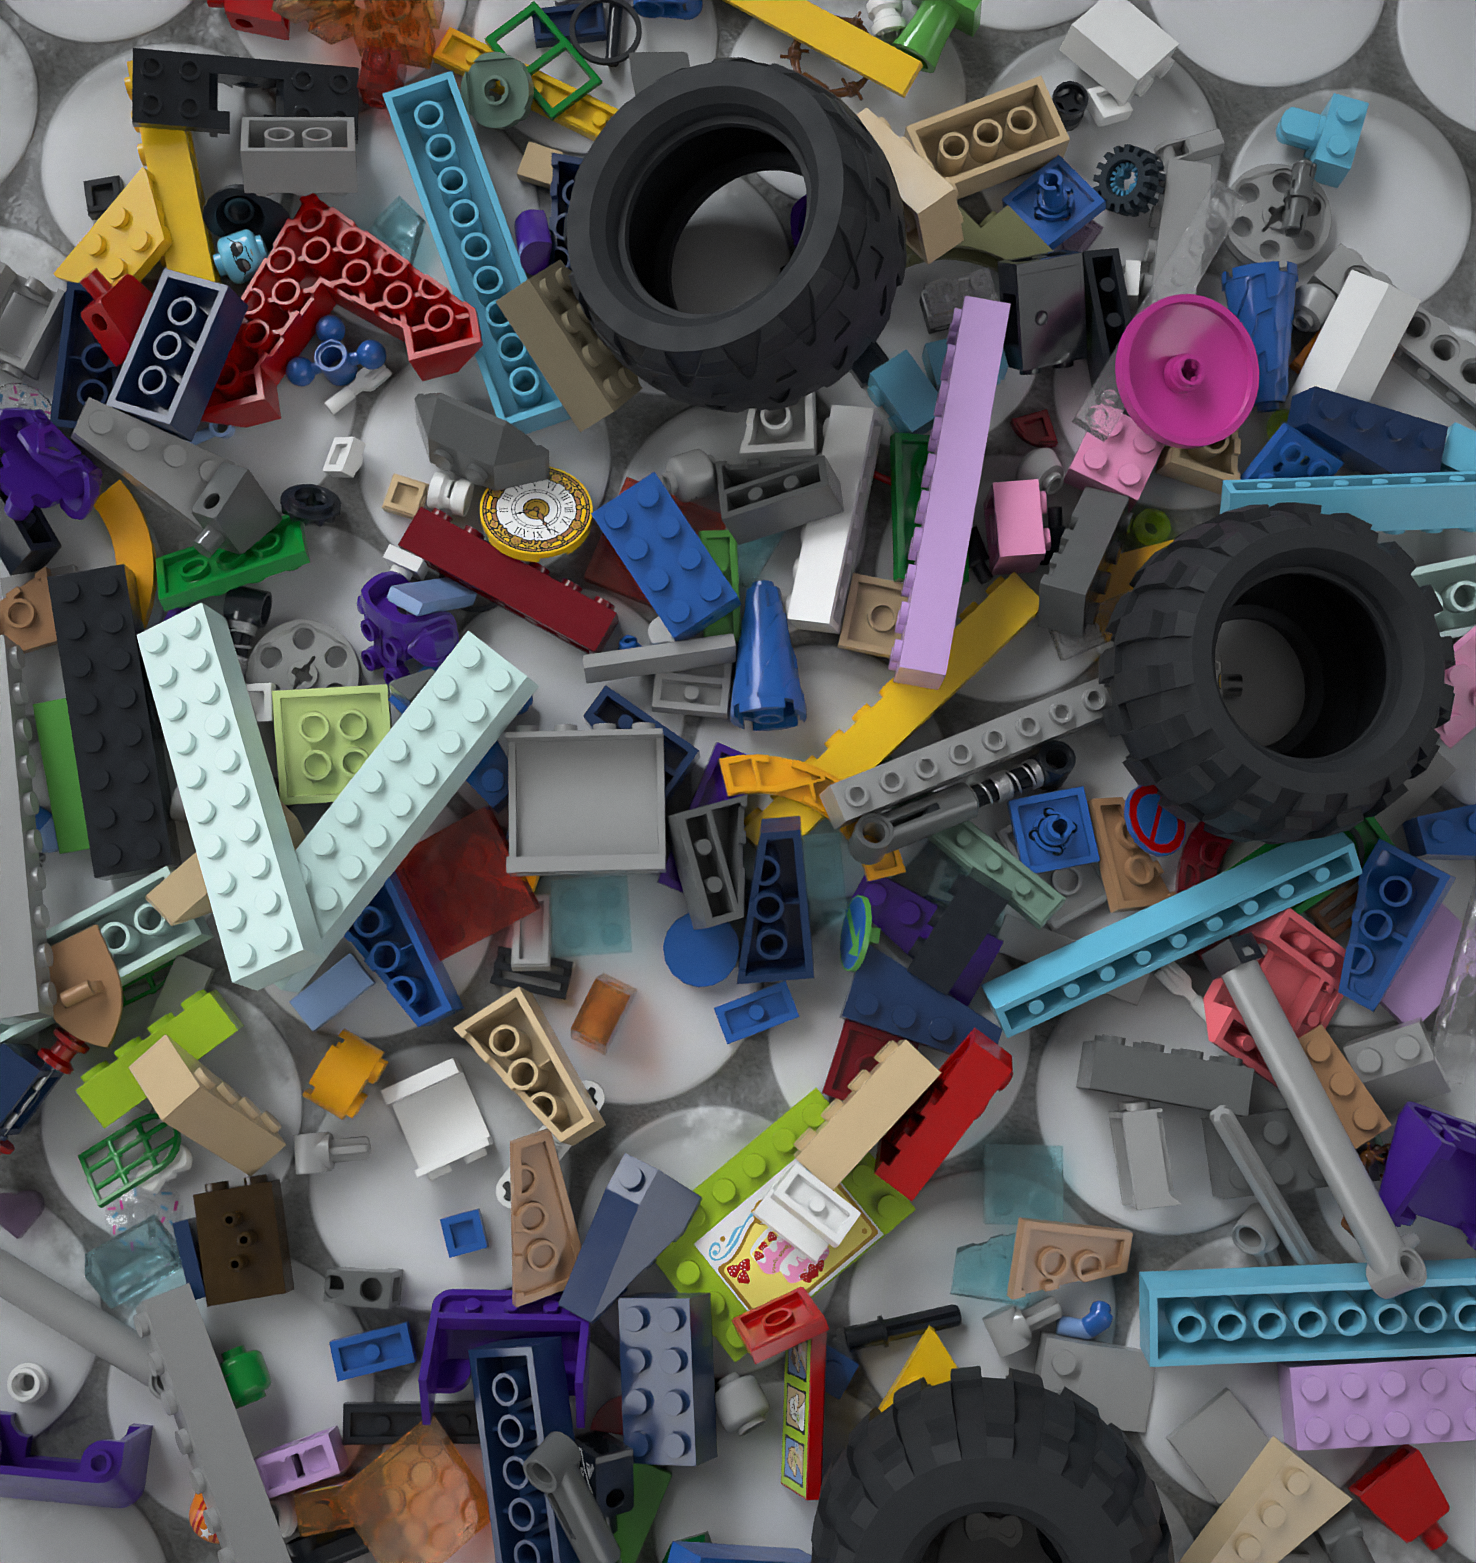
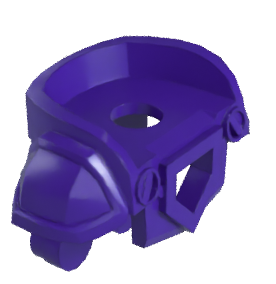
M20 407L0 409V447L6 452L1 457L3 467H0V489L8 496L4 505L5 513L10 518L21 521L29 515L34 505L40 508H50L60 504L61 509L70 518L78 520L86 518L92 511L101 493L102 470L97 465H94L85 455H81L82 452L48 419L42 409L32 410ZM50 447H55V448L58 449L60 452L51 450V449H49V448H50Z
M394 571L382 572L371 578L363 586L361 595L357 599V610L360 614H364V620L360 624L361 631L368 641H374L373 646L361 652L362 662L369 671L385 667L386 670H384L383 676L386 684L411 675L404 661L415 658L424 666L438 667L441 666L459 643L457 623L450 612L440 611L416 616L406 611L405 615L398 612L399 606L388 601L389 599L386 597L392 585L411 583L401 573Z

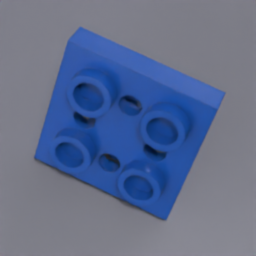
M1060 155L1056 156L1002 198L1003 208L1009 205L1052 250L1106 209V201ZM1068 215L1070 216L1068 220H1062L1063 218H1067Z
M1284 422L1241 474L1240 480L1334 476L1343 466L1344 462L1338 455Z
M1084 786L1007 801L1019 861L1035 874L1100 861ZM1050 808L1046 813L1051 816L1045 817L1043 814L1044 809ZM1032 830H1035V831L1038 832V835H1037L1036 832H1033V833L1031 834L1032 838H1034L1035 841H1033V840H1031V839L1029 838V832L1032 831ZM1062 850V852H1061V854H1060L1059 856H1055V855L1052 853V852L1059 853V852Z

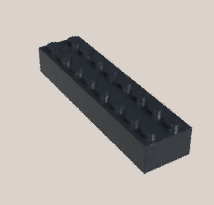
M125 564L49 576L47 580L94 878L109 881L153 873L166 866L174 869L182 865L175 820H172L170 816L172 799L156 704L136 636L144 632L135 573Z

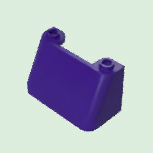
M1406 1102L1398 1114L1378 1193L1396 1227L1413 1225L1417 1219L1416 1215L1461 1229L1468 1237L1466 1242L1476 1250L1475 1123L1415 1102Z
M0 1411V1497L126 1508L142 1496L146 1485L153 1425L133 1423L128 1427L127 1433L122 1439L98 1440L86 1448L81 1460L30 1455L33 1434H23L17 1429L14 1422L16 1412Z

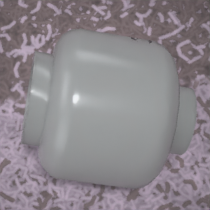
M700 449L674 455L668 460L666 472L662 474L663 485L669 494H674L683 503L707 497L714 493L718 483L716 460L712 455H707Z
M733 1372L716 1383L719 1387V1390L715 1392L716 1414L727 1432H737L739 1436H743L767 1422L765 1415L769 1411L770 1404L754 1376L746 1375L740 1377L738 1372Z

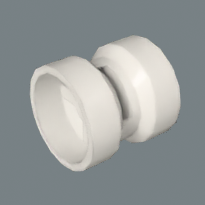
M869 0L866 4L868 18L873 21V26L871 27L872 36L887 44H892L907 26L905 18L901 16L903 11L902 0Z
M437 471L433 475L429 486L427 506L428 508H437L439 510L446 508L451 510L454 515L465 517L472 502L474 484L464 478L458 481L453 480L448 474Z

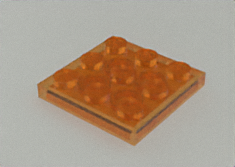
M433 1415L431 1425H423L421 1421L333 1494V1497L378 1563H444L490 1523L486 1492Z

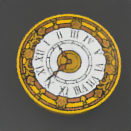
M549 467L550 475L546 480L497 491L486 488L480 502V520L489 538V542L503 554L527 562H540L541 558L554 557L566 553V555L570 554L585 541L592 527L593 516L591 513H593V506L590 495L584 485L571 474L554 467Z

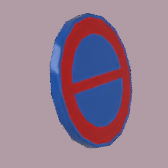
M1139 785L1130 791L1125 801L1124 818L1127 830L1134 842L1146 853L1156 857L1172 855L1181 848L1186 838V822L1178 819L1157 804L1162 797L1157 795L1159 789L1155 785L1146 787Z

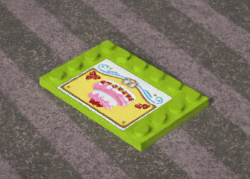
M817 1087L692 1190L703 1199L685 1233L675 1243L672 1242L655 1258L657 1260L655 1263L678 1292L711 1293L712 1334L735 1363L748 1351L732 1323L734 1317L799 1287H804L811 1298L814 1297L916 1210L904 1195L874 1174L876 1160L868 1152L833 1190L860 1211L861 1214L839 1246L833 1248L829 1244L816 1263H813L752 1214L774 1183L796 1162L804 1167L794 1157L798 1149L793 1144L809 1127L816 1131L825 1119L820 1115L830 1105Z

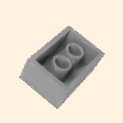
M242 117L240 154L244 193H255L258 196H270L274 193H292L297 196H307L312 193H330L335 196H344L349 193H358L354 117Z

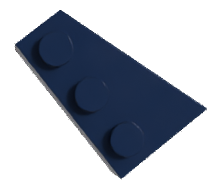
M606 685L583 715L586 724L591 730H593L594 724L599 723L616 724V729H632V724L639 722L655 723V728L663 729L665 806L700 759V750Z

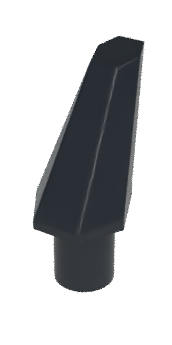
M1062 506L1047 508L1048 525L1043 528H1049L1051 547L1050 551H1046L1045 558L1040 562V565L1050 564L1054 552L1058 553L1061 537L1065 529L1069 528V524H1063Z
M976 525L971 528L968 546L969 571L972 570L980 584L983 585L993 579L994 576L985 563L990 557L987 554Z

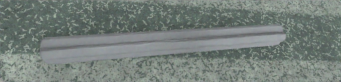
M1219 1105L1217 1109L1210 1112L1209 1118L1295 1264H1322L1233 1111L1226 1105Z

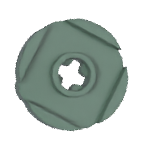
M488 52L478 56L473 61L475 63L471 66L469 72H465L461 81V97L466 111L481 125L498 130L511 128L520 121L526 120L531 113V105L534 98L533 81L527 66L514 57L501 52ZM496 81H500L501 86L505 87V93L499 101H497L496 97L490 96V89L495 88Z

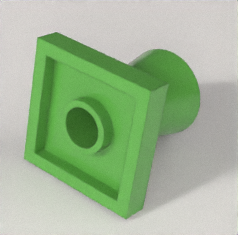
M911 0V3L919 7V9L891 46L921 61L923 67L920 71L934 73L941 52L954 27L971 37L975 35L980 26L982 0Z

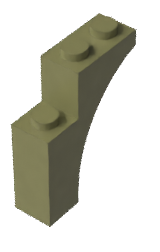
M958 205L964 220L961 224L964 241L935 261H964L981 265L998 273V261L1041 254L1053 250L1009 205L999 213L996 211L989 213L980 225ZM906 244V268L924 263L925 261Z

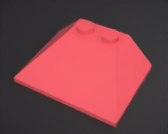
M1287 908L1240 931L1238 936L1252 932L1258 944L1264 943L1267 946V954L1258 960V963L1297 1038L1302 1037L1321 1024L1326 1029L1344 996L1338 990L1346 949L1291 908ZM1222 977L1213 980L1203 997L1209 1041L1230 1056L1243 1059V1065L1253 1068L1256 1074L1278 1088Z

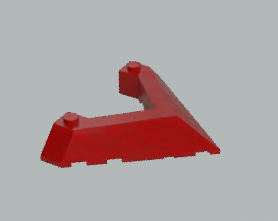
M312 193L307 196H301L299 200L302 204L292 220L287 219L272 244L274 248L268 258H264L241 297L249 307L201 421L248 428L281 419L277 385L286 374V366L291 359L301 354L316 333L315 329L318 320L325 315H329L336 304L405 342L408 360L422 382L459 372L483 346L478 313L470 304L465 301L462 302L452 295L446 287L428 274L425 275L413 267L407 259L368 231H363L357 227L354 221L333 206L330 207L325 204L316 194Z

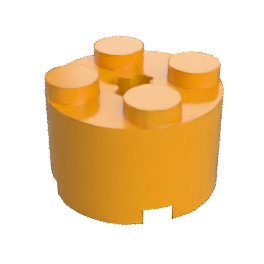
M344 1028L338 1035L344 1039V1042H338L336 1046L331 1045L308 1083L315 1087L314 1090L308 1088L302 1094L304 1098L341 1120H344L346 1116L353 1119L358 1114L368 1097L367 1094L362 1092L368 1082L371 1084L377 1082L389 1063L383 1059L384 1051Z

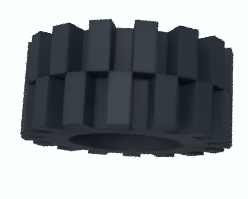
M1124 144V147H1114L1115 154L1107 152L1103 156L1107 162L1105 164L1098 163L1096 168L1102 171L1100 175L1094 174L1093 181L1098 182L1099 186H1095L1093 189L1106 201V209L1127 217H1137L1139 212L1145 214L1150 211L1148 203L1152 205L1158 203L1159 200L1154 197L1156 192L1163 194L1164 187L1159 186V182L1166 181V174L1159 172L1164 169L1163 163L1157 161L1159 157L1150 151L1131 144ZM1131 172L1135 173L1134 176L1136 178H1134V181L1136 182L1130 184L1129 190H1125L1124 181L1130 179Z

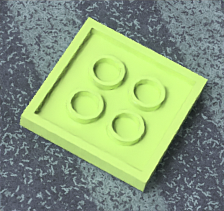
M389 684L272 691L279 796L284 805L327 803L336 800L392 728L391 704L388 700L390 698Z

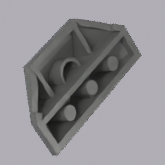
M421 393L414 398L417 425L429 461L441 470L451 471L467 478L475 485H483L494 491L543 481L550 475L549 450L542 445H536L528 435L508 421L443 393H428L425 395Z

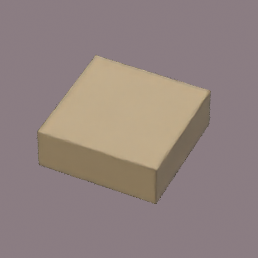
M529 141L517 171L518 179L550 189L553 176L551 155L552 153L563 155V152Z
M394 473L382 509L413 520L420 506L424 508L430 485Z

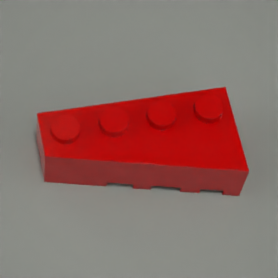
M975 1027L938 1069L941 1074L878 1141L874 1174L911 1201L915 1199L973 1121L983 1114L996 1091H1002L1013 1077L1012 1055Z

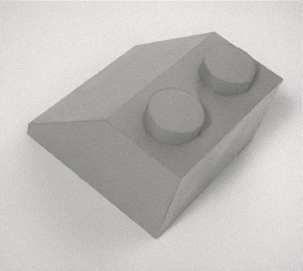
M1421 1017L1348 1041L1343 1046L1350 1066L1383 1113L1402 1108L1408 1101L1417 1103L1451 1092Z

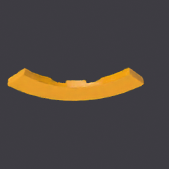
M119 479L98 497L94 508L103 519L112 539L116 565L125 564L135 573L143 626L146 629L154 606L157 588L156 550L152 542L146 517L140 505L127 486Z
M754 754L719 758L728 797L743 794H765L783 797L815 810L830 821L819 795L829 785L841 781L834 775L805 762L777 756ZM857 822L838 829L848 842ZM864 836L870 843H878L874 837ZM899 849L885 854L883 859L877 864H861L867 882L906 872Z

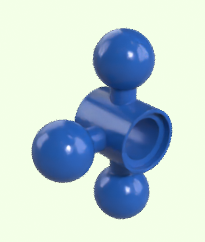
M325 315L316 324V335L323 343L315 351V361L311 362L305 357L291 359L286 366V376L292 384L303 387L309 385L314 380L315 375L323 373L333 385L344 386L355 379L358 371L357 365L361 364L369 370L378 369L385 363L387 354L384 346L376 340H366L359 345L356 352L349 353L340 342L345 336L343 321L337 316ZM342 359L339 365L330 368L334 361Z

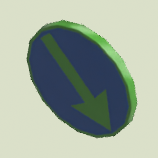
M857 895L852 898L842 924L840 959L843 969L848 972H855L859 969L869 944H879L881 928L871 927V905L868 898L863 895Z

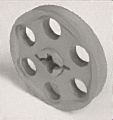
M1265 164L1252 168L1242 174L1232 184L1224 197L1219 213L1220 232L1225 245L1233 256L1244 265L1279 261L1280 271H1287V261L1297 264L1298 269L1313 259L1327 240L1332 221L1329 200L1315 179L1313 181L1312 193L1314 194L1313 203L1318 208V214L1311 217L1307 216L1304 233L1311 240L1312 246L1309 250H1301L1294 244V238L1286 237V233L1281 234L1280 230L1285 211L1281 215L1280 221L1271 224L1263 232L1270 217L1276 213L1278 214L1285 206L1283 202L1285 193L1278 192L1273 187L1272 180L1282 177L1290 183L1293 166ZM1244 187L1251 188L1256 193L1257 201L1253 203L1242 201L1238 194L1239 189ZM1235 221L1245 222L1250 227V235L1246 237L1236 235L1232 230V223ZM1264 244L1272 245L1278 252L1277 259H1264L1259 252L1260 246Z
M294 620L273 628L256 644L248 661L246 683H274L280 690L328 688L334 685H342L344 687L361 686L362 669L355 649L339 631L319 621ZM302 630H311L315 636L314 644L304 650L297 648L295 643L297 634ZM274 648L280 650L282 654L281 663L275 668L265 667L262 659L264 653ZM335 648H342L347 653L345 664L338 668L329 666L327 662L329 652ZM309 667V674L313 677L310 683L304 681L299 686L300 679L296 677V673L299 670L305 672Z

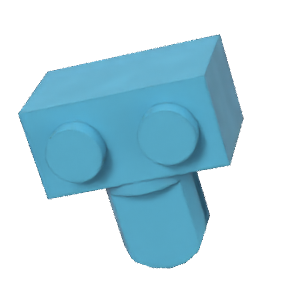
M1333 93L1321 115L1300 108L1290 107L1284 112L1276 127L1277 140L1282 144L1305 150L1303 157L1308 158V160L1312 161V164L1315 163L1317 165L1314 179L1318 183L1338 188L1351 169L1369 103Z

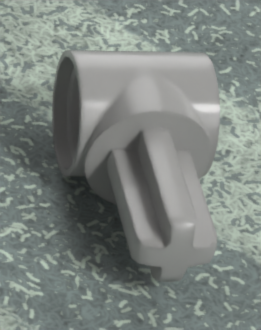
M329 1132L293 1135L296 1175L328 1172L334 1169L337 1162L359 1161L370 1158L371 1144L366 1136L334 1139L333 1135L329 1134Z
M1253 1203L1247 1208L1232 1229V1240L1241 1251L1255 1255L1259 1267L1283 1266L1276 1249L1280 1243L1278 1234L1261 1204Z
M1049 1296L1022 1310L1014 1304L1006 1305L987 1314L982 1320L999 1356L1003 1357L1028 1346L1032 1342L1031 1339H1033L1032 1331L1061 1318L1063 1313L1056 1298Z

